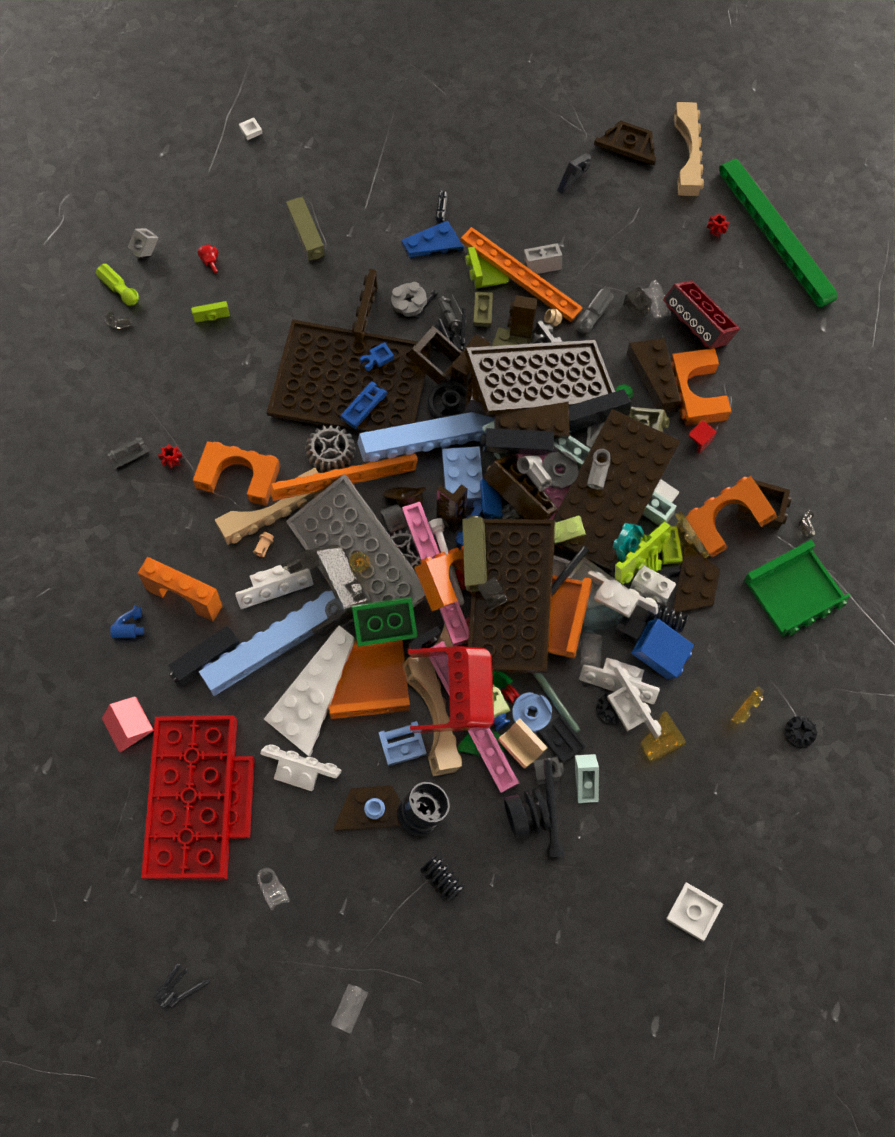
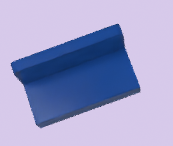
M484 478L481 479L482 510L485 519L502 518L501 495Z

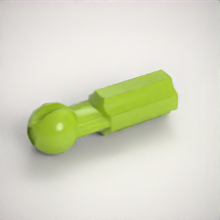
M101 264L96 269L97 277L113 292H118L123 303L134 305L138 302L139 295L137 291L133 288H128L124 280L110 266Z

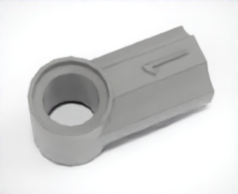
M599 449L593 455V462L587 486L592 489L599 490L604 488L610 465V453L607 450ZM604 457L607 461L599 463L597 458Z
M524 456L518 459L517 468L519 472L527 474L539 491L545 490L552 484V478L542 467V460L539 456Z

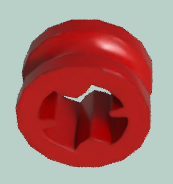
M510 684L506 685L505 690H501L503 697L511 704L515 702V698L517 699L520 696Z

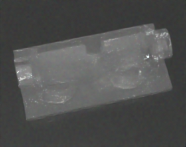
M656 281L651 282L650 287L644 289L654 319L671 316L667 304L663 301L665 296L661 285Z
M348 984L331 1025L351 1034L368 992L355 985Z

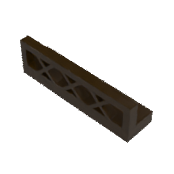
M462 484L454 493H451L441 485L437 488L436 519L441 518L445 528L453 534L461 527L463 519H466L468 488Z

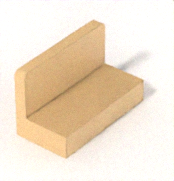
M518 719L507 732L498 738V741L523 768L531 765L547 749V746L521 719Z

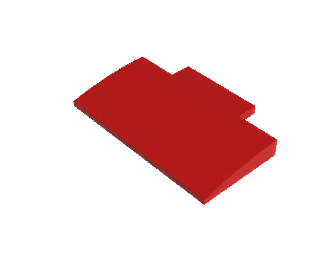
M234 715L155 717L142 879L227 880L230 839H250L255 763L253 756L235 757L237 719Z

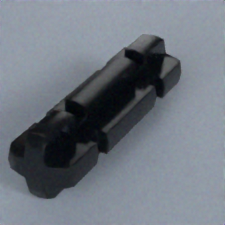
M442 190L438 192L435 214L437 222H443L445 219L447 192Z

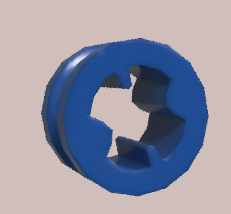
M505 713L494 718L493 725H495L496 732L504 729L511 723L509 719H506L507 715Z

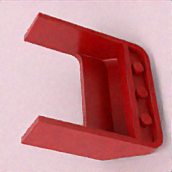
M464 646L408 649V654L413 658L448 655L450 721L447 724L410 726L412 732L488 729L493 725L492 656L487 649Z

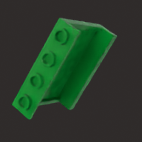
M812 539L749 572L744 579L782 637L787 634L789 636L794 635L803 625L805 627L812 625L816 618H825L835 608L837 610L843 608L848 604L846 601L851 596L850 594L844 595L814 553L813 549L816 545Z

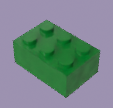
M411 597L352 605L358 647L418 638Z

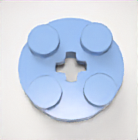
M529 692L522 694L516 699L512 708L514 723L521 719L533 733H536L548 725L551 720L552 707L544 696ZM529 708L532 710L536 709L535 717L527 715Z

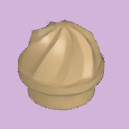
M548 309L545 313L544 321L551 326H558L562 321V314L557 309Z

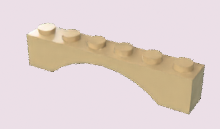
M677 102L674 112L675 127L685 138L689 149V160L680 170L677 181L678 196H698L700 189H703L704 179L701 178L703 165L700 164L702 151H699V147H701V137H699L701 124L698 123L700 110H697V103Z
M313 468L298 477L310 476L318 473L316 468ZM322 491L281 499L272 506L257 511H230L215 519V522L227 545L239 542L242 537L256 533L259 528L265 525L269 526L275 520L290 515L292 511L298 508H303Z
M408 657L403 663L407 683L425 701L432 716L433 725L447 724L450 721V717L446 712V701L442 697L441 683L437 679L435 668L430 658ZM452 731L434 732L432 749L428 756L433 776L455 773L462 767V758L457 751V741Z

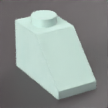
M575 755L578 803L598 802L599 766L596 755Z

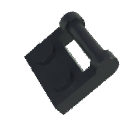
M434 627L404 647V654L410 657L408 649H421L422 645L427 647L438 640L437 635L442 633L439 627Z

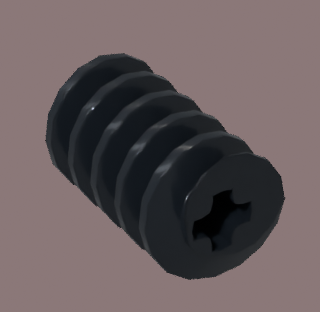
M659 602L657 603V614L650 611L647 612L645 617L646 624L650 620L660 619L677 633L683 631L689 615H686L682 618V612L675 615V609L673 608L667 612L668 606L666 605L660 609Z
M435 856L420 869V872H427L425 875L426 880L433 878L430 885H438L435 891L437 893L443 891L440 897L441 899L448 898L446 902L448 903L463 890L465 885L457 886L460 878L452 879L455 872L447 873L449 864L442 866L444 858L437 860V856Z

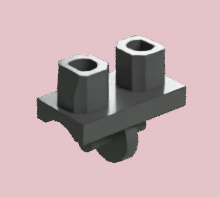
M538 321L536 328L532 331L534 339L531 341V344L563 341L560 337H553V327L550 324L544 325L542 321Z

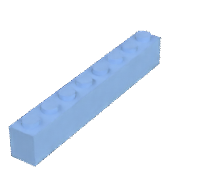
M470 412L360 433L357 443L363 462H375L382 458H394L403 454L411 455L418 451H430L433 448H447L454 444L463 445L469 441H480L481 434H484L482 426L494 421V418Z
M334 589L325 591L315 601L305 603L302 609L297 612L293 611L284 620L271 624L266 631L256 633L252 637L253 639L238 644L236 649L230 653L222 654L217 661L207 663L199 673L212 695L215 696L346 615V606Z

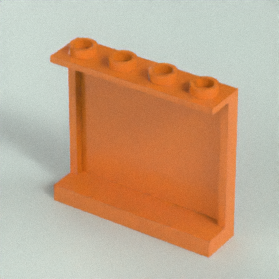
M553 575L552 584L558 578V576ZM584 577L583 581L567 578L552 596L548 653L575 658L592 588V579Z
M357 640L354 641L329 706L331 719L410 711L408 686L403 669V663L405 662L403 640L360 647L357 645Z

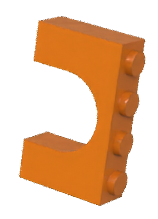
M715 348L672 354L671 365L681 400L680 417L682 420L684 419L685 426L699 424L702 420L706 423L728 420L732 412L728 396L702 398L695 395L687 384V381L694 376L716 373L719 362Z
M207 441L193 478L195 488L213 493L221 472L228 466L241 464L253 471V478L247 492L249 502L267 506L271 495L272 483H275L280 470L279 459L272 455L265 456L256 451H245L236 446L229 447L220 442L212 443Z
M752 476L741 478L737 481V485L732 488H725L721 491V495L705 501V505L699 509H692L686 516V519L712 558L728 548L715 525L717 514L725 506L730 504L745 506L750 510L760 527L777 518L776 512Z
M464 546L461 547L462 550H459L458 547L449 550L447 555L445 552L439 553L434 556L435 559H432L431 556L420 560V565L414 567L432 611L458 601L449 579L450 565L456 567L465 577Z
M147 557L138 571V575L147 591L163 598L167 590H170L190 602L197 615L214 622L223 606L216 588L152 558Z

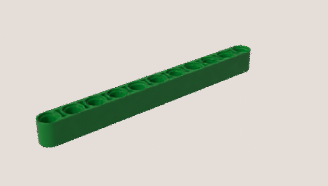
M735 158L719 166L721 177L816 305L821 308L836 301L838 294L833 285L740 161Z

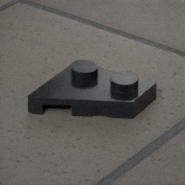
M586 153L570 161L557 190L564 193L590 167L589 162L592 156Z

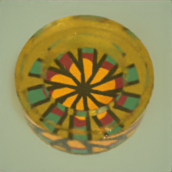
M356 552L350 557L349 563L353 570L363 572L368 569L370 559L366 554Z

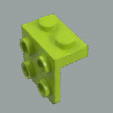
M475 247L468 248V255H465L466 265L470 268L469 275L471 281L473 280L475 289L508 283L509 277L482 257L477 256Z

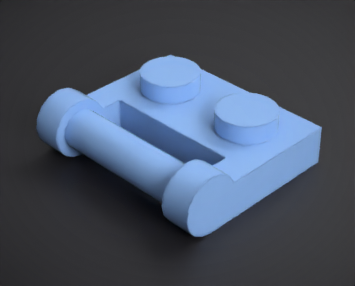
M417 721L411 722V725L391 731L378 732L388 766L427 755L421 733H414L410 730V726H418ZM414 733V737L390 744L387 742L389 739Z

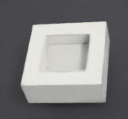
M255 118L239 124L240 130L247 140L262 134V129Z

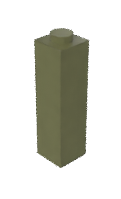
M303 196L287 201L288 214L308 261L325 256L324 245Z
M470 516L468 519H463L465 587L468 592L486 591L485 524L482 517Z

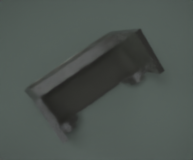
M339 545L308 549L281 564L282 568L290 573H295L304 567L314 569L320 565L335 596V599L329 601L325 607L328 620L312 628L313 633L322 637L335 631L338 626L342 627L353 621L352 605L370 603L344 549Z

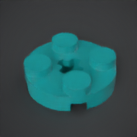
M628 523L623 525L618 539L613 543V549L616 550L620 561L624 562L628 553H635L640 544L641 537H644L641 526Z

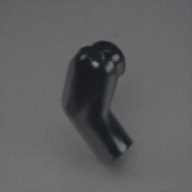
M679 565L662 567L658 573L669 579L671 575L680 574Z

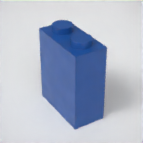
M660 619L648 621L632 654L666 679H672L682 674L685 662L692 655L691 650L694 644Z

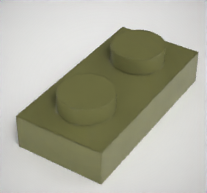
M475 292L473 326L491 327L493 293Z

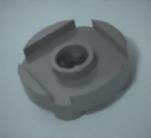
M567 452L549 453L542 461V467L552 478V484L550 485L552 488L563 490L571 486L578 477L577 461ZM555 467H563L562 471L564 473H556Z

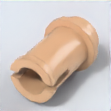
M267 532L260 534V540L253 551L259 557H264L270 544L274 542V536Z

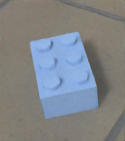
M480 447L442 449L444 488L454 493L461 484L468 488L467 508H473V502L476 499H482L480 480L483 477Z

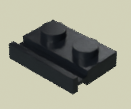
M562 715L538 731L539 736L562 764L586 747Z

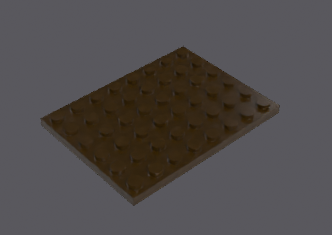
M292 319L268 405L267 416L327 427L332 425L333 428L339 426L340 429L360 433L415 423L426 373L406 356L418 341L367 332L364 333L362 341H357L350 329ZM385 342L393 353L394 360L381 367L374 364L371 370L366 371L365 365L369 362L361 364L360 358L364 355H370L369 350ZM427 343L420 351L428 360H430L432 344ZM373 381L377 384L378 388L386 390L387 395L355 429L344 422L340 415L366 386Z

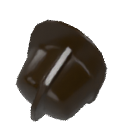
M397 487L386 490L383 496L396 499L401 509L404 506L421 502L423 508V492H425L426 488Z

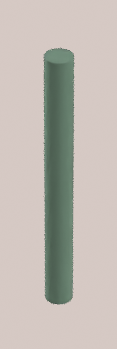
M532 673L560 715L563 716L575 733L579 732L580 728L542 673Z

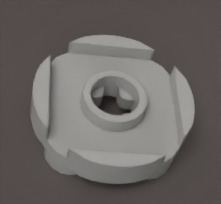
M412 282L394 288L391 302L395 312L411 317L423 311V307L427 304V296L419 283ZM409 297L412 298V299H411V302H408V300H405V299H407V298H409Z

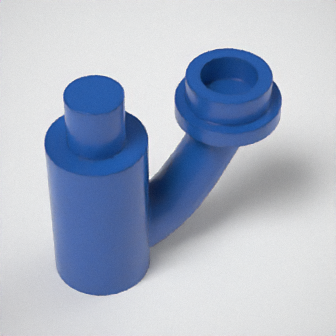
M134 605L132 610L117 618L114 624L111 625V638H136L137 635H144V627H137L136 624H124L132 617L134 620L141 618L142 608Z

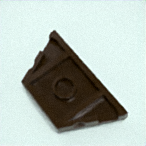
M619 121L613 128L605 131V135L600 138L597 137L594 141L595 146L654 166L656 164L653 133L650 130Z
M688 545L684 549L683 562L673 604L675 614L687 610L694 611L698 608L713 607L720 569Z
M392 785L351 788L334 826V831L402 827L397 817V809L401 800ZM372 798L380 799L385 805V812L378 819H371L365 814V804Z

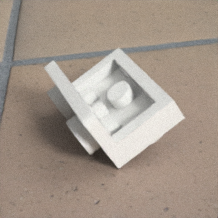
M644 566L636 574L630 588L636 590L640 596L652 598L656 603L659 602L664 607L676 583Z

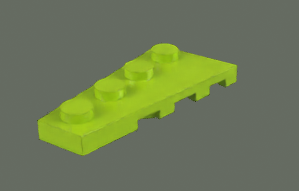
M663 522L649 535L648 542L642 541L635 553H628L624 563L619 561L615 565L616 581L622 585L625 582L629 583L637 569L641 570L646 564V560L657 553L659 546L662 543L665 544L670 539L671 526L668 523Z

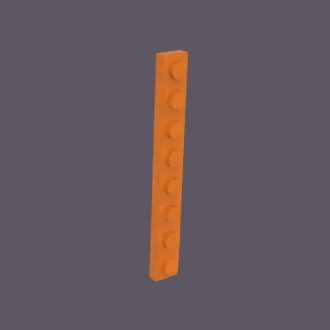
M471 227L461 237L460 242L468 248L475 247L476 253L550 308L557 309L571 323L582 312L583 307Z
M414 453L339 470L334 469L329 472L316 473L306 477H297L287 481H278L272 483L271 497L273 501L322 491L343 474L350 479L352 484L415 471L418 458Z

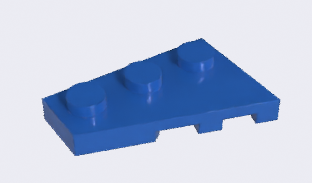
M448 220L401 240V244L409 257L430 255L431 252L438 251L446 253L448 250L454 249L463 251L464 248Z

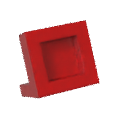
M702 420L688 436L699 445L697 452L701 453L714 440L717 431Z

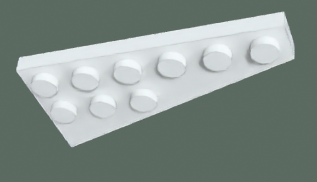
M341 626L336 628L264 718L265 721L309 757H311L313 752V746L318 739L321 725L326 718L337 683L341 678L345 662L348 660L356 639Z

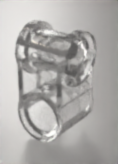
M270 868L261 869L257 874V881L272 911L275 906L284 901L288 902L290 899L275 872ZM271 874L273 876L272 881L268 884L262 883L263 875Z

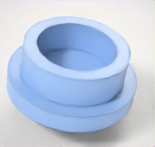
M377 798L368 800L364 807L365 814L371 819L382 817L385 812L384 803Z

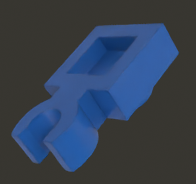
M384 342L369 350L370 355L362 356L360 363L369 362L365 365V370L369 371L373 368L374 364L381 367L394 360V355Z

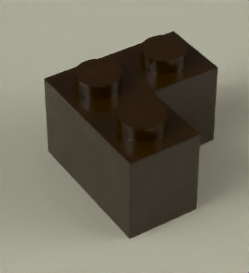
M516 295L515 302H511L509 310L510 317L507 327L510 328V335L531 339L537 299Z

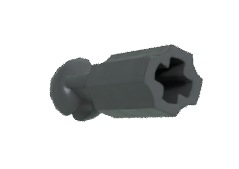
M606 288L601 289L584 314L576 321L575 325L579 333L588 334L592 330L596 321L614 299V295L610 290Z

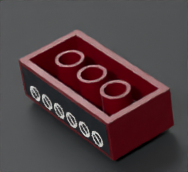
M693 280L674 284L663 298L667 308L674 311L679 316V320L685 323L690 328V331L698 336L707 348L713 349L729 344L740 330Z

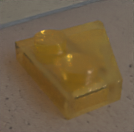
M680 511L675 515L679 521L676 525L682 533L686 532L683 536L689 545L693 543L703 557H708L710 554Z
M758 686L731 720L737 725L740 721L745 723L751 715L748 711L753 705L757 708L764 699L761 695L765 691Z
M664 711L658 720L662 729L660 731L662 735L655 739L650 732L641 742V748L650 762L686 745V740L667 711Z

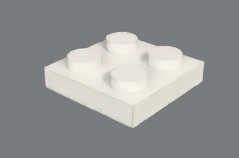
M686 882L666 920L703 942L723 904Z

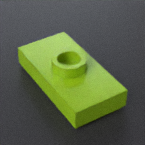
M227 301L191 308L195 323L207 320L213 321L217 318L230 316Z
M672 526L670 529V539L665 544L662 543L661 556L663 565L682 564L683 562L678 527Z

